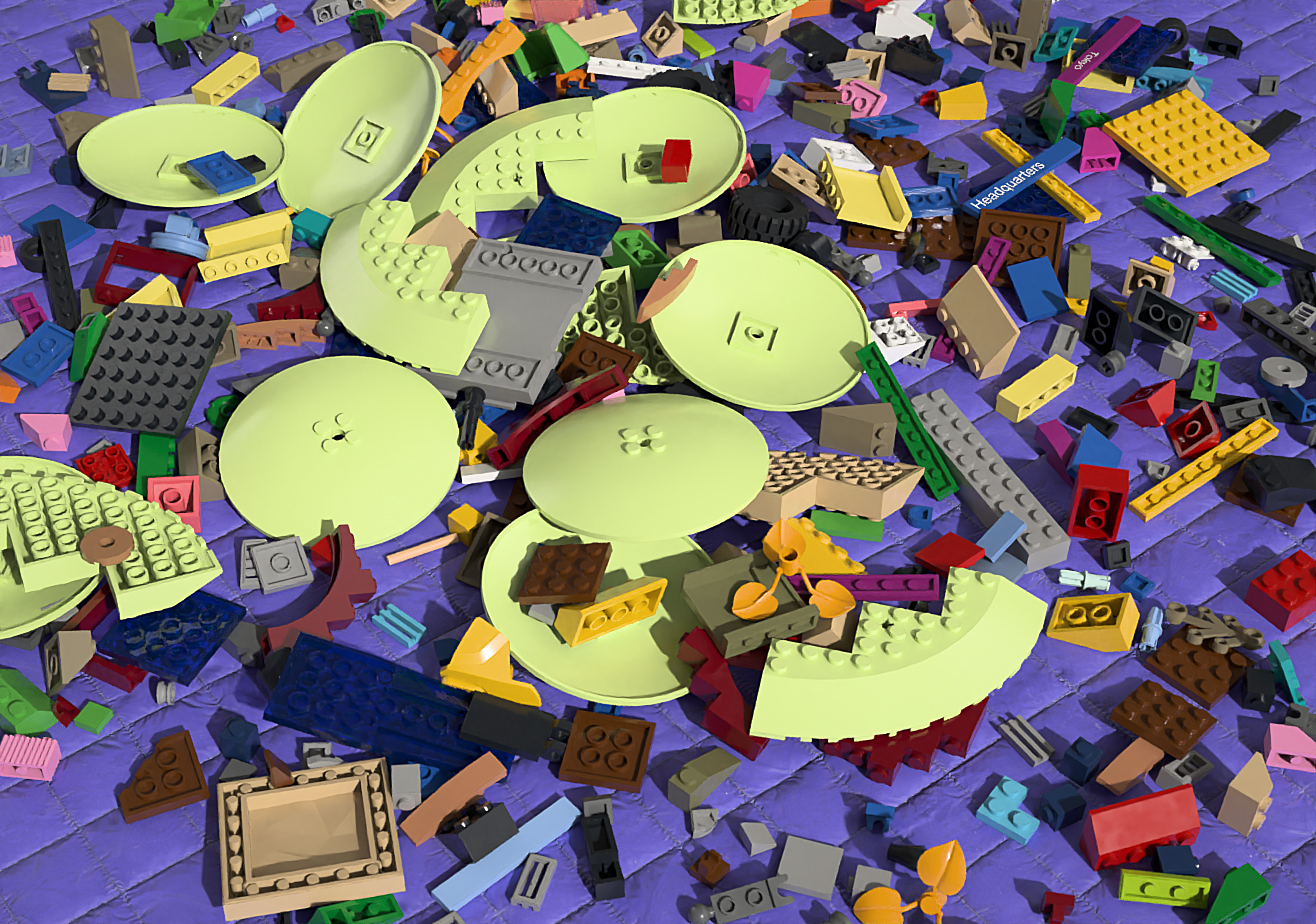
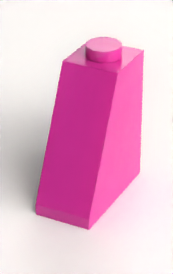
M734 61L735 108L753 113L770 85V69Z
M1103 127L1086 128L1079 173L1118 169L1121 153L1113 139L1102 130Z

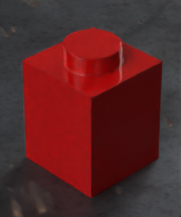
M328 534L310 549L313 566L331 577L333 550L330 535Z

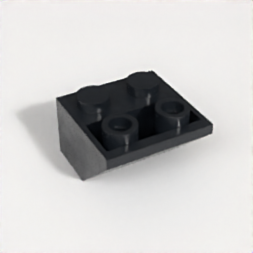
M488 801L484 804L477 802L465 809L466 815L460 819L456 817L446 822L442 826L444 830L436 836L463 864H475L520 831L503 802L491 803V801Z

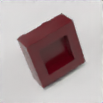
M1045 891L1041 900V912L1049 913V924H1062L1064 916L1071 915L1074 908L1075 895Z

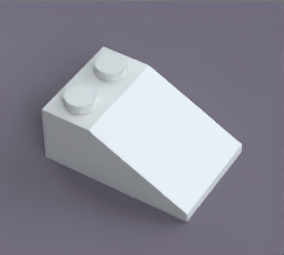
M891 1L885 6H880L877 14L875 35L898 39L908 35L910 40L917 41L919 36L925 34L930 42L934 27L903 6Z
M812 137L800 157L806 163V167L813 170L819 178L821 176L818 172V164L823 160L826 153H829L833 166L860 172L872 170L875 166L853 144Z

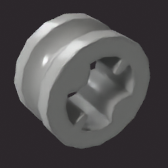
M159 681L157 686L158 705H163L165 702L168 705H173L176 696L175 682L170 681L168 684H165L164 681Z

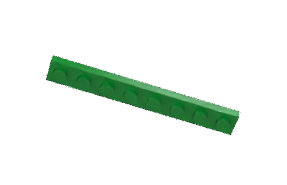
M1158 194L1144 197L1142 205L1147 207L1151 213L1159 215L1166 223L1177 227L1179 232L1194 239V242L1205 246L1212 254L1223 258L1228 265L1235 266L1243 275L1257 281L1259 286L1268 288L1280 284L1282 279L1280 275Z
M873 341L855 352L882 402L891 403L897 419V429L918 466L925 467L923 475L937 500L941 501L960 490L877 343Z

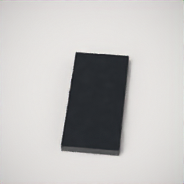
M810 20L781 31V37L805 54L809 50L815 49L819 54L826 56L827 64L845 61L848 48H851Z

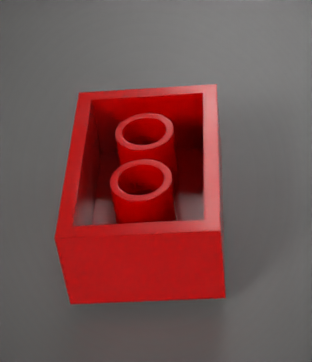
M1079 463L1067 514L1066 534L1068 536L1116 542L1129 492V470Z
M1301 549L1251 581L1244 603L1284 633L1316 611V561Z

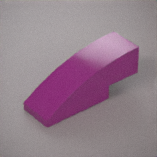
M32 292L10 299L11 309L27 337L48 320Z
M1057 419L1037 425L1034 440L1046 451V461L1073 489L1075 479L1066 472V469L1076 446L1075 442Z

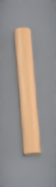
M453 533L386 556V561L390 566L459 542L458 535Z

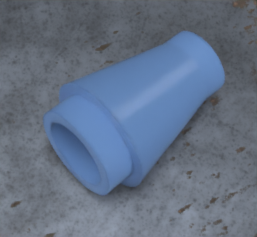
M639 44L634 45L628 55V61L645 63L647 57L643 47Z

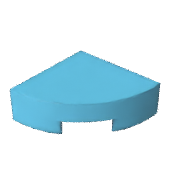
M1188 48L1187 50L1188 61H1192L1194 64L1207 65L1208 58L1205 54L1201 55L1193 48Z

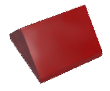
M1205 400L1166 426L1181 460L1199 458L1216 447L1221 437L1218 425Z

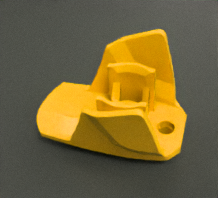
M481 617L475 618L454 652L450 664L441 667L439 672L441 682L439 686L445 691L473 698L475 690L528 707H541V698L531 684L513 680V665L510 663V641Z

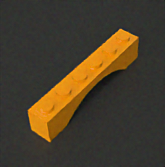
M503 18L441 87L442 101L438 118L449 125L462 111L466 95L480 73L496 60L513 54L522 45L526 38L516 25Z

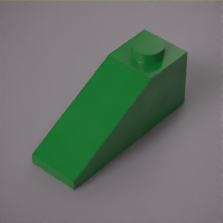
M1249 863L1239 868H1231L1224 875L1223 885L1204 924H1235L1265 905L1273 887Z
M393 893L320 907L316 910L308 924H392L402 919L404 914Z

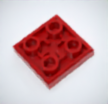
M120 443L74 461L79 472L85 474L95 483L99 481L114 485L115 490L137 482V471Z
M948 532L914 554V559L916 563L948 579L950 566L965 569L973 566L985 556V550L952 532Z

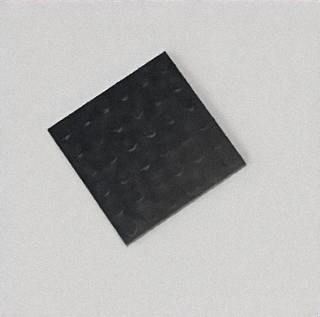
M120 302L68 414L71 426L179 439L233 315L225 310Z

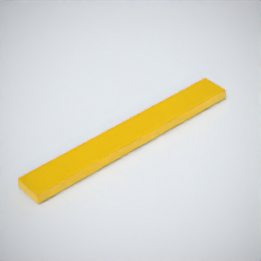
M998 128L982 132L981 139L1017 169L1033 159L1030 154ZM1052 172L1034 182L1082 223L1086 224L1100 219L1101 213Z
M1262 417L1129 502L1128 509L1141 520L1147 522L1277 437L1279 429Z

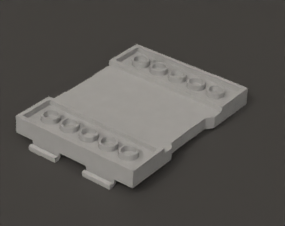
M479 237L462 267L463 273L453 292L485 294L490 317L459 376L431 372L430 368L424 366L421 369L412 367L411 363H407L405 368L425 378L446 398L456 399L459 390L465 391L469 387H479L486 394L484 405L513 411L516 407V402L533 405L556 361L554 352L574 314L583 309L603 271L600 257Z

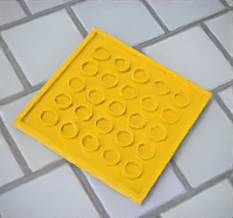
M1187 89L1109 121L1102 128L1106 134L1185 198L1268 161L1270 156L1261 146L1252 141L1247 135L1243 134L1233 124L1225 120L1219 113L1215 112Z

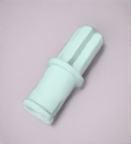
M1060 570L1058 581L1062 585L1081 587L1082 590L1089 588L1108 592L1110 582H1108L1110 581V576L1090 574L1087 570H1084V572Z

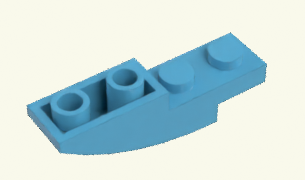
M1144 67L1135 69L1133 87L1160 93L1193 77L1204 93L1203 98L1208 99L1213 79L1195 76L1196 71L1186 69Z

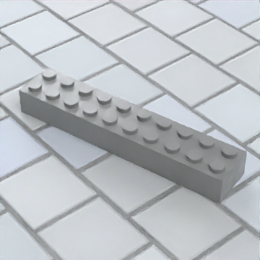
M943 389L909 398L911 405L960 490L956 492L983 525L989 530L1007 510L1026 524L1027 528L1005 550L1028 566V571L1024 575L1065 561L1071 542L1070 537Z

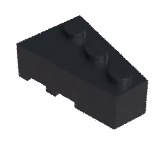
M905 35L887 44L885 66L891 71L905 74L908 78L917 79L924 85H932L940 80L945 59L929 49L926 52L921 48L922 44L919 42L912 43L910 37Z

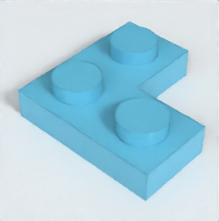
M1007 776L1001 779L976 813L977 819L1024 846L1038 829L1040 820L1018 809L1027 797L1029 789Z

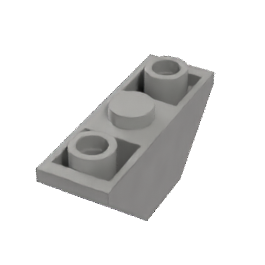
M317 0L311 9L315 24L318 26L354 13L357 10L365 9L367 6L365 0Z

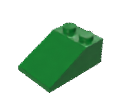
M1056 79L1052 80L1051 86H1046L1044 97L1047 98L1045 102L1041 101L1038 113H1041L1039 121L1052 146L1061 139L1076 86Z

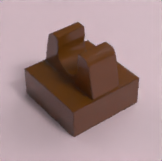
M714 849L706 850L690 867V875L712 890L730 872V864L724 861L722 855Z

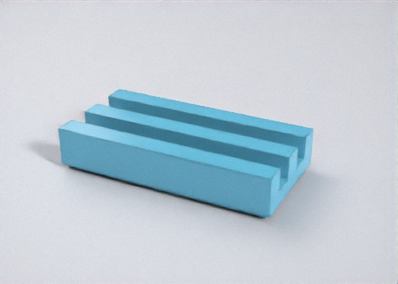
M1222 269L1221 273L1217 272L1215 276L1212 275L1209 283L1241 303L1256 296L1258 291L1257 288L1226 269Z
M391 603L387 605V610L382 609L379 611V616L375 614L372 617L374 625L408 649L427 635L426 627ZM385 619L388 620L390 623H392L393 625H395L396 628H394L393 626H391L390 624H388V623H387L386 621H384V620H385ZM401 632H405V633L408 634L410 637H412V639L408 638L406 635H404V634L401 633Z

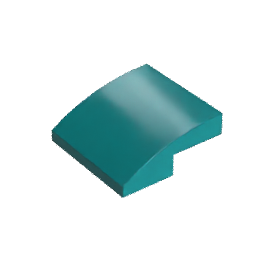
M1078 26L1060 27L1058 33H1043L1033 56L1034 62L1051 61L1067 55L1079 30Z

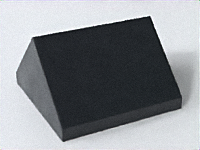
M104 192L94 201L86 223L96 229H117L127 205L126 200Z

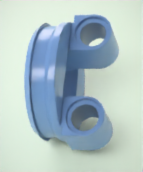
M173 214L168 216L165 233H151L152 241L149 244V247L152 249L201 259V262L207 259L206 254L210 248L208 245L198 241L200 228L193 226L192 218Z

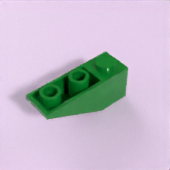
M101 312L88 314L75 332L69 378L71 383L84 381L111 323Z

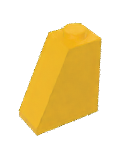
M982 82L940 92L938 100L934 102V111L938 113L939 120H985L988 103Z

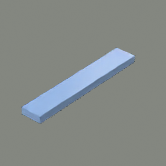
M565 796L520 827V832L477 863L467 865L432 890V898L448 914L454 910L457 911L526 861L530 853H537L577 824L580 818H583V813Z

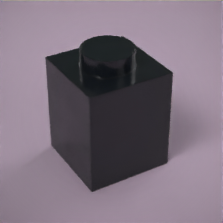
M181 39L162 43L165 60L172 70L191 66L188 48Z
M1246 668L1241 682L1242 709L1270 711L1275 698L1274 671Z

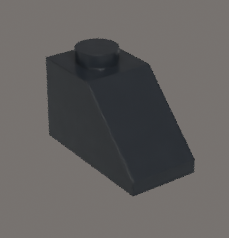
M1209 25L1202 52L1239 60L1243 41L1228 29Z

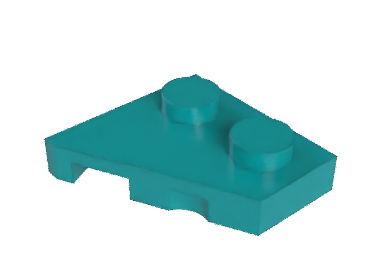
M1279 639L1268 643L1270 654L1267 655V658L1272 667L1269 671H1274V682L1281 684L1292 703L1306 707V702L1297 689L1300 687L1289 655Z

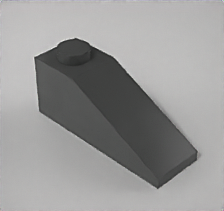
M202 611L200 617L203 632L239 663L249 667L265 668L266 665L264 664L259 638L268 627Z

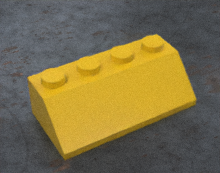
M802 517L801 519L790 518L786 521L789 526L798 531L805 539L806 550L800 557V564L804 566L806 575H869L861 563L847 556L848 552L845 549L835 546L831 542V537L818 531L811 520Z
M643 576L635 580L630 579L617 587L605 589L596 595L594 602L567 603L559 608L554 626L571 648L655 615L668 581L666 578Z

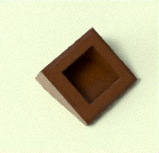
M269 749L264 750L266 772L272 786L276 789L294 783L287 764Z

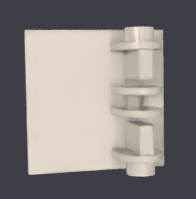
M1186 236L1162 237V240L1166 241L1160 247L1162 254L1174 261L1177 260V263L1188 270H1196L1198 268V259L1216 258L1209 254V249L1194 245L1193 240Z

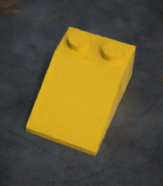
M1131 593L1058 598L1046 634L1050 638L1102 652L1129 651L1140 614Z

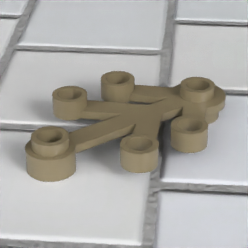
M1176 602L1167 604L1165 610L1167 622L1179 625L1183 621L1203 628L1200 630L1189 629L1186 640L1191 644L1200 645L1204 638H1215L1212 649L1221 654L1227 653L1229 647L1243 646L1251 651L1264 647V634L1254 628H1244L1234 616L1224 615L1221 621L1213 614L1210 608L1200 606L1195 617L1187 614L1188 609L1184 605Z

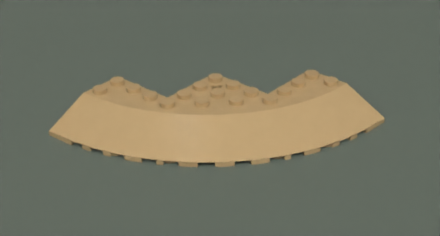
M768 450L770 462L767 479L757 496L737 514L744 515L749 520L760 519L768 521L769 525H774L781 518L787 521L806 509L819 505L828 511L840 510L849 516L860 515L867 517L870 521L878 522L902 508L922 477L925 467L895 462L894 466L882 464L883 460L875 458L872 461H859L860 456L852 455L843 456L839 459L837 454L820 453V457L806 456V451L791 452L786 455L785 451Z

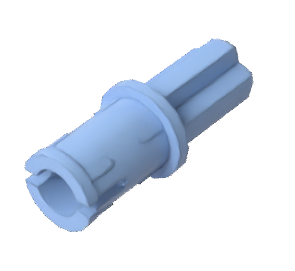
M269 4L261 9L255 8L250 14L241 17V22L245 28H248L255 23H262L264 18L276 13L277 10L274 4Z
M1152 607L1148 613L1146 623L1142 625L1143 635L1139 648H1141L1140 651L1143 653L1152 654L1156 650L1158 637L1162 635L1163 631L1161 628L1164 616L1163 609Z

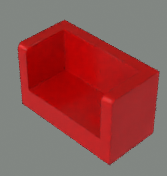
M666 139L660 166L662 182L687 183L692 160L691 140Z

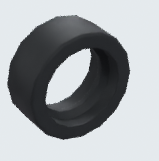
M1169 17L1162 19L1156 23L1151 33L1154 48L1158 52L1168 55L1178 53L1184 49L1189 39L1186 25L1178 18ZM1177 29L1181 32L1180 37L1174 42L1163 43L1159 41V36L1166 30Z
M35 236L26 240L20 247L23 266L26 270L34 273L47 272L45 257L33 256L44 252L41 236Z

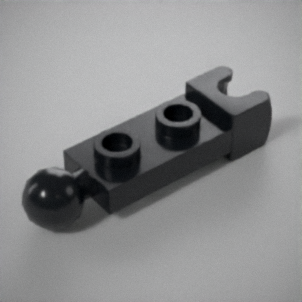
M715 60L714 84L718 91L717 101L726 107L731 105L732 98H734L733 60H729L726 65H722L719 63V60Z

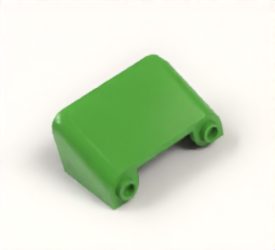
M174 0L175 5L168 16H165V13L157 12L154 17L158 45L163 46L162 43L177 39L185 42L202 36L206 33L208 25L220 5L224 3V0Z
M552 21L542 25V28L523 33L521 30L520 32L526 40L512 54L525 84L532 82L538 77L542 78L550 73H554L555 70H558L560 75L565 74L590 61L587 51L558 24H553Z

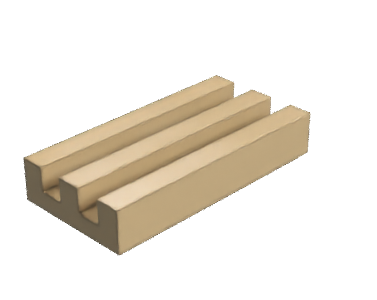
M51 73L48 89L87 92L91 83V75Z

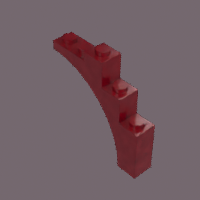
M321 278L307 288L290 296L274 301L257 303L259 322L291 319L322 320L321 315L329 305L321 285Z
M615 364L588 377L582 376L566 383L556 396L538 403L526 417L508 424L485 450L486 454L497 471L515 464L530 449L543 431L553 423L574 411L587 408L603 398L626 388L629 385L627 378L619 365Z
M348 524L338 525L330 535L333 550V569L329 587L321 603L304 617L286 625L268 628L259 638L264 661L270 655L285 647H291L292 650H297V647L301 648L308 658L324 656L333 646L331 631L346 629L355 619L353 604L367 603L377 592V583L372 577L371 570H361V560L357 556L354 546L355 538L350 532Z
M696 626L690 634L685 632L678 642L680 649L676 657L694 669L690 675L692 683L688 690L707 703L702 710L705 716L701 725L754 762L766 748L771 738L749 735L754 711L745 702L735 686L728 668L727 659H724L706 630Z
M986 696L975 705L971 704L961 709V713L945 721L940 718L930 722L929 727L923 729L899 731L895 736L891 737L888 734L874 735V739L854 741L853 738H843L838 740V742H828V739H820L819 750L824 751L830 756H837L850 761L854 765L867 768V778L872 779L876 783L892 786L902 763L909 765L913 769H920L929 773L939 749L952 756H959L965 759L985 717L989 696Z

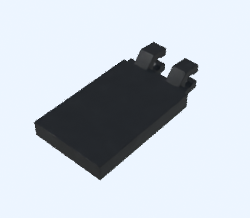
M475 690L460 730L459 738L534 762H538L540 756L545 760L561 763L566 743L563 742L568 741L573 723L561 718L556 720L553 714Z

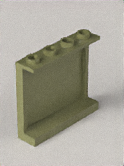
M763 549L743 556H737L725 562L715 563L700 570L690 571L682 577L680 593L724 659L771 644L772 638L782 640L815 629L820 614L819 608L815 603L806 606L784 574H781L775 591L771 594L778 601V607L773 615L764 620L750 621L733 614L734 596L741 586L746 583L756 582L764 585L767 591L771 588L778 566L775 562L766 558Z

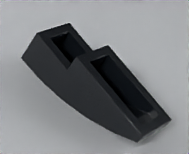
M608 814L580 818L596 902L625 897L624 877Z

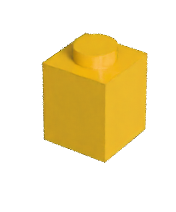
M465 503L448 515L449 533H456L459 540L470 547L485 516Z

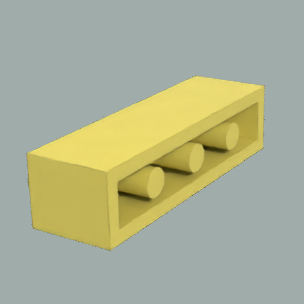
M238 52L191 87L196 104L216 106L222 104L260 75L258 58L243 52Z
M1058 354L1045 359L1038 367L1029 370L1025 376L1016 379L1009 387L999 391L996 396L995 411L1013 423L1018 424L1073 385L1077 366Z

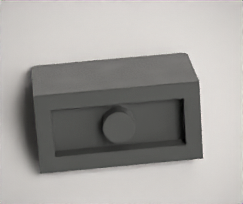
M779 47L761 63L762 68L770 69V79L786 81L798 71V66L786 62L787 49Z

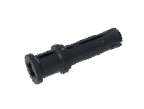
M469 387L465 390L466 402L462 406V412L465 416L459 447L463 450H466V443H469L468 451L474 449L478 418L483 413L482 402L486 396L485 391L479 387Z

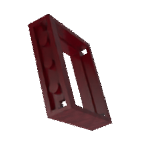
M114 240L95 285L94 303L117 308L120 302H125L139 291L107 284L116 263L187 279L180 300L183 307H188L199 278L200 269L198 263L201 262V259Z
M108 582L60 631L91 630V633L116 608ZM179 602L173 607L157 611L171 618L124 668L93 655L80 671L127 693H131L195 624L191 606Z

